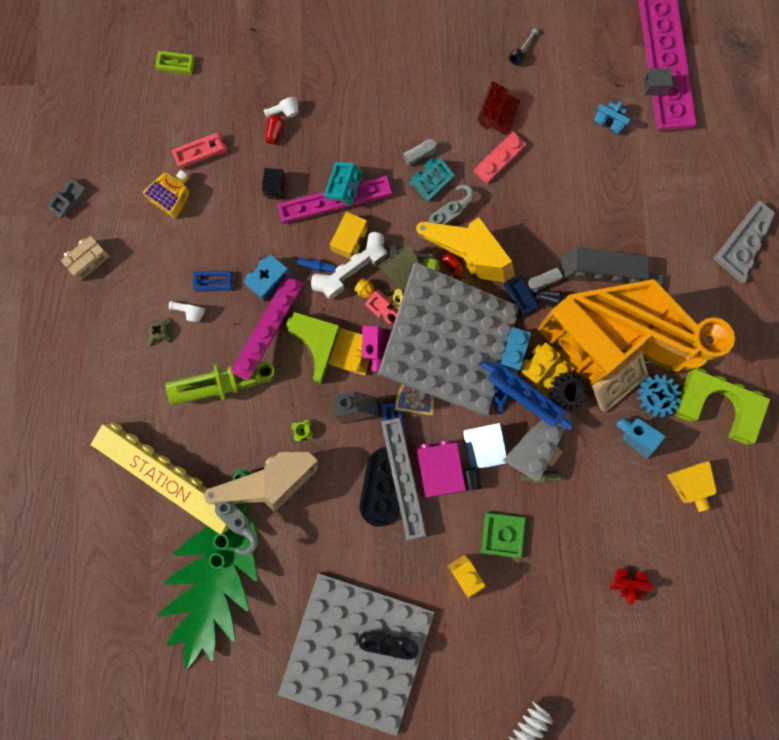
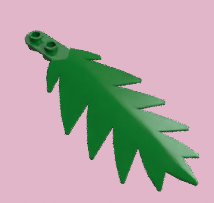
M240 469L234 473L233 480L241 478L242 475L245 477L251 473L246 469ZM235 503V506L248 519L251 530L258 537L255 525L246 512L247 503ZM206 526L189 538L173 555L205 556L188 564L164 581L165 585L196 584L158 613V617L190 612L175 628L166 643L167 646L184 642L183 657L185 669L191 666L202 648L211 661L214 660L216 647L214 620L233 642L236 640L234 623L226 595L245 611L249 610L246 593L235 565L254 581H257L258 575L253 552L248 555H241L235 551L236 548L241 550L249 548L250 541L247 537L234 533L230 528L226 532L219 534L209 526Z

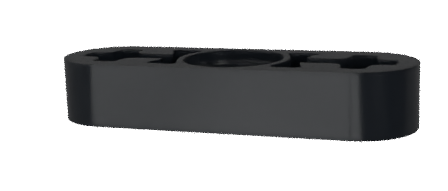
M364 631L358 640L360 648L371 653L412 660L418 654L417 643L408 638L374 631ZM367 635H369L371 640L377 641V637H381L379 649H375L376 644L370 643L369 647L365 646L362 638L366 639ZM391 639L394 642L393 650L386 651L383 649L382 643L384 640ZM397 641H401L400 646L402 647L412 644V648L415 651L407 655L405 650L400 649V654L396 653L398 648Z

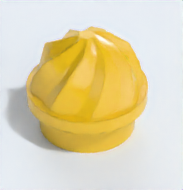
M362 278L354 290L358 292V296L368 298L374 293V286L370 280Z

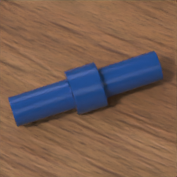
M298 258L297 265L312 268L313 271L320 272L322 270L335 273V265L322 263V260Z

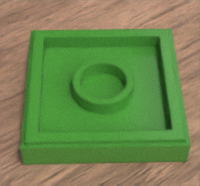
M485 513L481 553L522 558L526 518Z

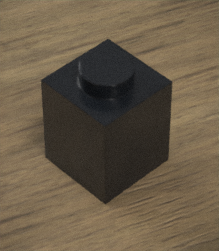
M264 168L262 192L265 197L269 199L283 198L286 178L283 169Z

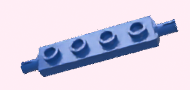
M486 359L482 363L481 367L490 372L488 380L550 426L554 427L561 424L568 431L571 429L574 423L564 417L565 410L502 364L499 363L494 366Z

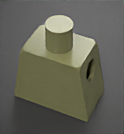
M407 244L378 267L403 290L407 286L413 264L419 263L412 247Z

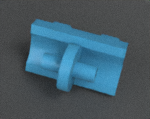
M619 100L617 104L611 101L608 104V107L614 109V111L600 104L597 108L594 122L603 126L606 119L609 118L614 121L609 130L619 134L623 127L627 126L630 119L617 113L618 111L625 114L627 110L621 107L623 101Z

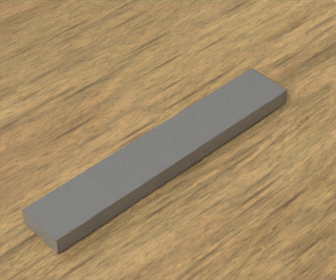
M401 418L381 421L406 539L411 540L427 536Z

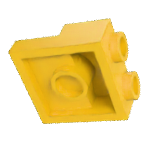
M545 342L543 346L538 344L533 350L532 354L534 356L530 361L528 359L524 361L519 375L550 399L549 394L553 392L549 391V387L553 388V385L550 383L551 381L556 382L554 377L559 376L560 373H571L575 368L560 357L561 354Z

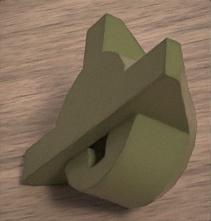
M168 318L163 322H154L150 325V336L147 341L150 346L156 340L161 341L165 339L167 342L172 340L168 336L169 331L167 328L172 323V320Z

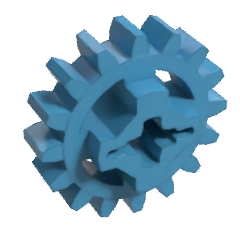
M658 374L653 376V379L648 377L646 382L640 383L643 389L637 390V393L641 394V396L636 399L642 401L639 407L646 408L644 413L652 412V417H656L659 414V417L662 418L665 417V413L671 415L673 414L672 410L678 409L676 403H680L682 400L677 398V396L682 393L676 391V388L679 387L678 384L673 386L672 382L674 379L671 378L667 381L666 375L661 376L659 379ZM652 384H657L654 389H648ZM664 403H669V405L666 408L661 409Z

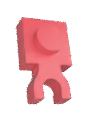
M379 289L365 303L377 317L383 315L389 325L394 321L390 314L396 317L398 313L397 309L389 306L392 301Z

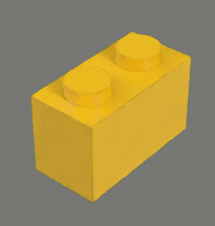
M346 211L329 244L331 251L348 259H351L354 254L358 253L361 247L359 243L362 238H366L369 231L367 220Z

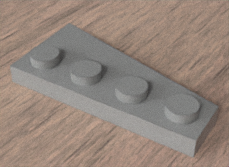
M762 201L756 202L713 258L740 283L746 282L749 268H752L755 254L761 247L760 242L763 235L766 234L775 214Z
M565 411L564 417L570 420L572 414ZM541 419L502 461L536 482L539 481L565 427L561 424L552 427Z

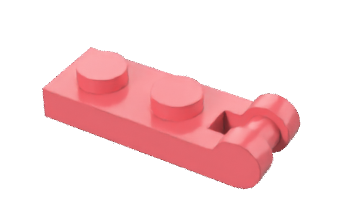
M217 132L171 151L178 168L182 169L215 155L225 154L228 149L226 144H223L222 134ZM215 143L216 146L211 148L210 144Z

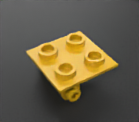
M340 328L328 365L365 376L370 359L362 357V334Z

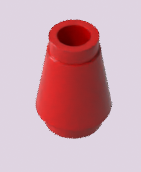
M270 115L269 119L266 120V143L276 144L285 126L283 118Z

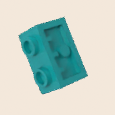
M442 158L430 159L425 163V168L421 172L418 171L411 177L412 181L409 185L415 187L426 201H429L455 176Z
M335 162L323 196L327 200L343 201L347 206H352L359 183L362 180V171L354 163Z

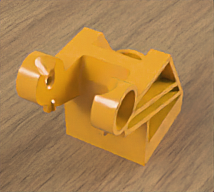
M654 279L571 294L552 309L537 328V331L561 354L560 356L575 368L574 371L584 378L583 380L587 382L589 387L608 375L636 349L642 352L644 360H649L652 364L662 367L666 371L672 369L674 372L680 370L692 371L704 365L707 360L717 359L728 353L734 346L735 341L734 331L727 322L719 318H707L696 324ZM707 336L713 338L712 344L706 342ZM558 340L565 351L555 346Z

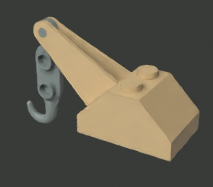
M279 452L276 456L272 455L267 459L264 470L209 488L204 492L205 501L210 505H215L216 515L234 533L249 539V548L245 550L236 548L235 551L241 555L252 553L256 549L258 542L255 533L251 530L248 519L234 504L265 502L275 512L317 471L318 460L309 452Z

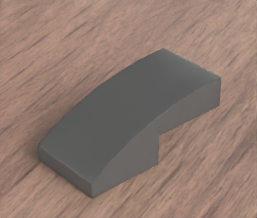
M70 177L60 193L56 192L46 207L60 218H63L79 203L88 189Z

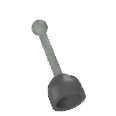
M390 245L389 257H391L401 248L399 246ZM415 253L417 258H435L432 253L428 255Z

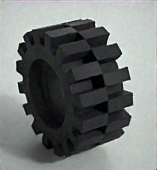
M565 372L554 377L556 382L551 381L550 384L553 385V388L549 387V391L553 393L549 395L550 398H554L552 402L556 403L559 407L573 410L576 409L575 407H581L580 403H585L586 400L583 398L588 397L585 391L589 390L588 387H585L587 382L583 380L582 376ZM571 383L573 385V393L569 398H566L564 396V389L567 384Z

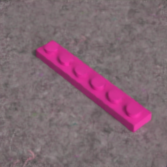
M387 176L359 183L352 206L392 196ZM324 192L277 204L282 224L351 206H347L343 201L327 200L323 196Z
M288 275L285 276L230 370L232 374L247 381L250 380L303 288V282Z

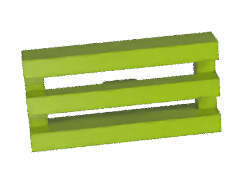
M158 51L155 69L156 71L193 75L192 68H194L195 56ZM161 58L176 59V60H163V59H161ZM178 60L189 61V63H188V62H179Z

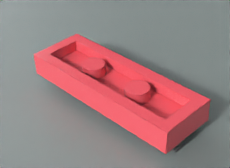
M512 132L474 169V173L488 184L526 147V143Z

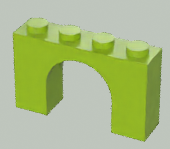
M697 368L688 372L681 390L682 394L679 395V399L682 401L676 404L678 409L674 410L673 415L688 422L697 421L708 395L711 393L723 394L731 400L735 407V419L728 438L745 445L755 444L770 399L763 397L764 394L761 392L746 390L745 386L741 384L728 383L723 377L708 375V372L703 369Z

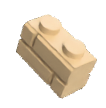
M89 236L88 238L81 239L74 250L67 251L63 256L64 258L60 261L73 276L81 281L110 256L93 237Z

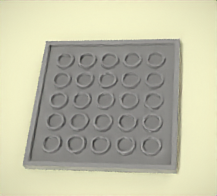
M416 262L413 264L377 375L487 416L496 385L488 380L490 372L481 367L485 359L494 366L501 363L510 330L515 324L519 306Z
M318 573L278 696L397 736L434 611ZM364 631H374L408 638L417 643L418 654L414 659L406 660L362 650L358 640ZM367 635L366 639L362 638V641L365 642L367 647H369L370 643L376 644L375 649H379L381 637H377V641H373L371 636ZM386 639L382 643V647L386 651L393 650L395 646L391 639ZM397 641L398 648L396 653L400 654V649L405 650L407 655L415 651L412 648V644L402 647L400 646L401 641Z

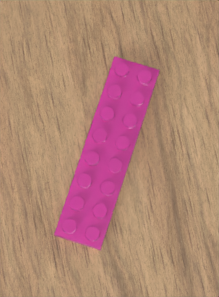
M638 0L648 69L671 68L672 76L675 79L674 86L667 95H652L657 131L693 129L696 126L678 1Z

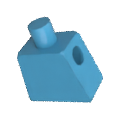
M623 416L616 424L618 428L625 432L622 439L646 459L649 458L666 437L638 418L632 423Z

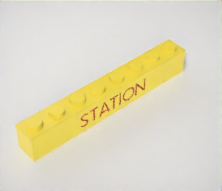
M113 422L102 424L91 443L93 447L217 533L222 534L229 529L216 515L215 505H210L205 501L204 492L208 488L202 485L201 480L187 475L186 470L171 464L170 459L155 453L151 446L139 442L135 435L123 431L122 426Z

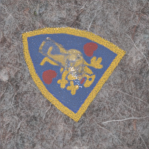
M402 384L397 393L395 410L433 416L434 396Z

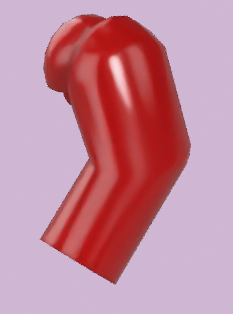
M454 253L443 255V263L446 265L450 264L453 267V278L462 279V262Z

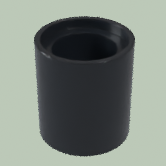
M479 468L462 470L465 491L482 488Z

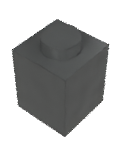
M671 68L647 70L643 78L645 96L668 94L675 81Z

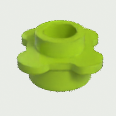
M304 420V422L292 424L295 441L300 442L302 439H311L313 437V433L310 430V421Z

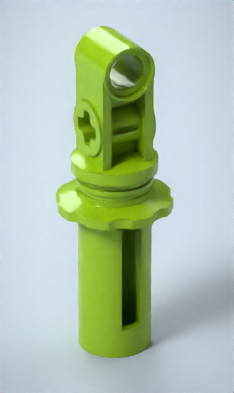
M266 361L259 363L250 380L247 381L232 374L230 371L232 366L220 370L218 365L214 364V371L166 382L168 400L171 406L216 395L218 397L220 395L221 400L225 401L227 393H238L240 388H249L272 381L275 376L274 367ZM263 368L271 370L268 376H262L260 372ZM216 382H217V384H214V385H212V386H207V387H203V388H198V389H194V390H189V391H185V392H181V393H180V391H179V390H184V389H188V388H193V387H197V386H201V385H206V384L216 383Z

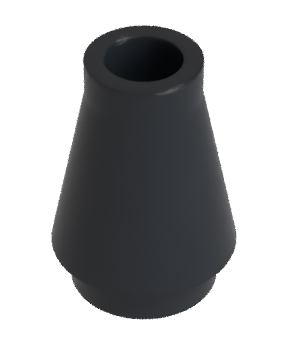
M538 289L536 301L555 308L565 299V294L561 293V291Z

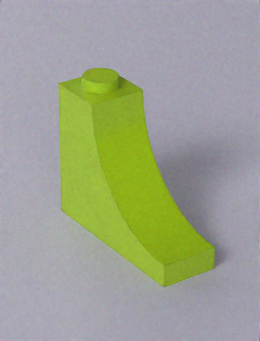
M294 312L293 317H289L286 328H288L290 335L302 340L312 351L315 362L313 380L316 383L322 384L339 332V326Z

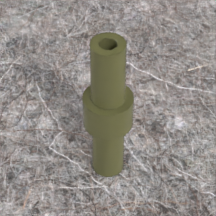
M543 472L540 480L536 483L561 481V473ZM523 473L520 474V482L535 481Z

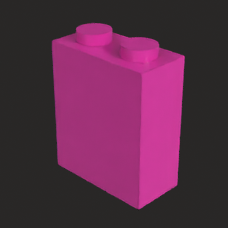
M452 440L441 441L439 446L433 447L432 443L420 445L421 449H417V456L425 498L465 491L457 442L452 443Z

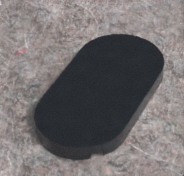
M386 447L376 450L368 459L359 504L363 519L368 524L376 527H383L392 523L397 517L400 508Z

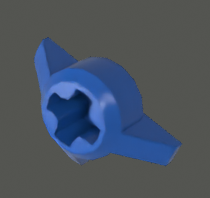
M496 386L492 401L497 404V413H503V404L512 397Z

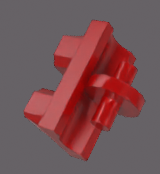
M619 568L615 571L614 579L610 582V589L620 591V597L626 598L628 605H633L634 600L641 601L642 595L646 596L648 591L653 590V584L648 583L647 573L636 572L633 581L628 580V570Z

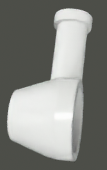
M289 97L282 100L279 105L264 109L267 119L270 115H275L282 111L288 118L296 116L298 114L297 98Z
M173 300L169 302V310L185 312L186 320L199 323L205 313V308L182 304Z

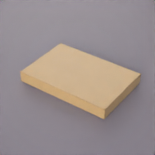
M636 349L614 370L592 386L602 411H608L649 376L643 354L640 350Z

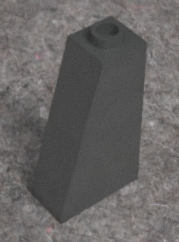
M356 391L333 395L336 416L341 424L379 417L377 401L374 396Z

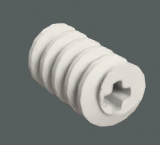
M533 701L532 703L536 709H527L531 716L523 715L526 724L519 722L518 725L521 731L514 729L513 732L516 735V739L509 738L511 740H537L536 737L542 739L544 736L540 730L548 731L545 722L553 723L550 714Z

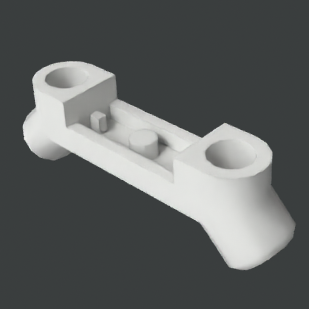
M371 232L368 234L366 250L362 253L354 254L350 262L338 266L335 270L336 272L332 275L315 273L311 281L313 291L323 292L328 299H332L344 291L342 282L370 262L375 268L389 256L388 251L384 248L385 237L382 233Z

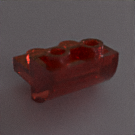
M494 81L489 84L477 120L485 129L491 127L507 135L510 133L520 100L509 95V89Z

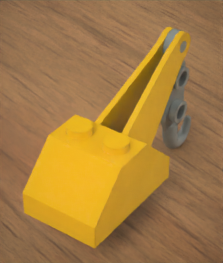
M459 185L456 187V190L464 189L468 192V195L461 200L451 201L430 216L429 222H420L416 227L417 233L421 238L463 258L469 272L472 275L476 274L479 279L507 282L515 276L512 261L480 218L471 222L468 228L447 225L461 215L462 211L474 197V191L469 185Z

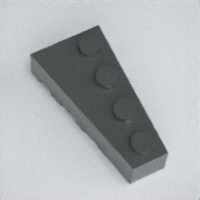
M576 247L560 258V272L563 277L562 280L636 283L649 279V256Z

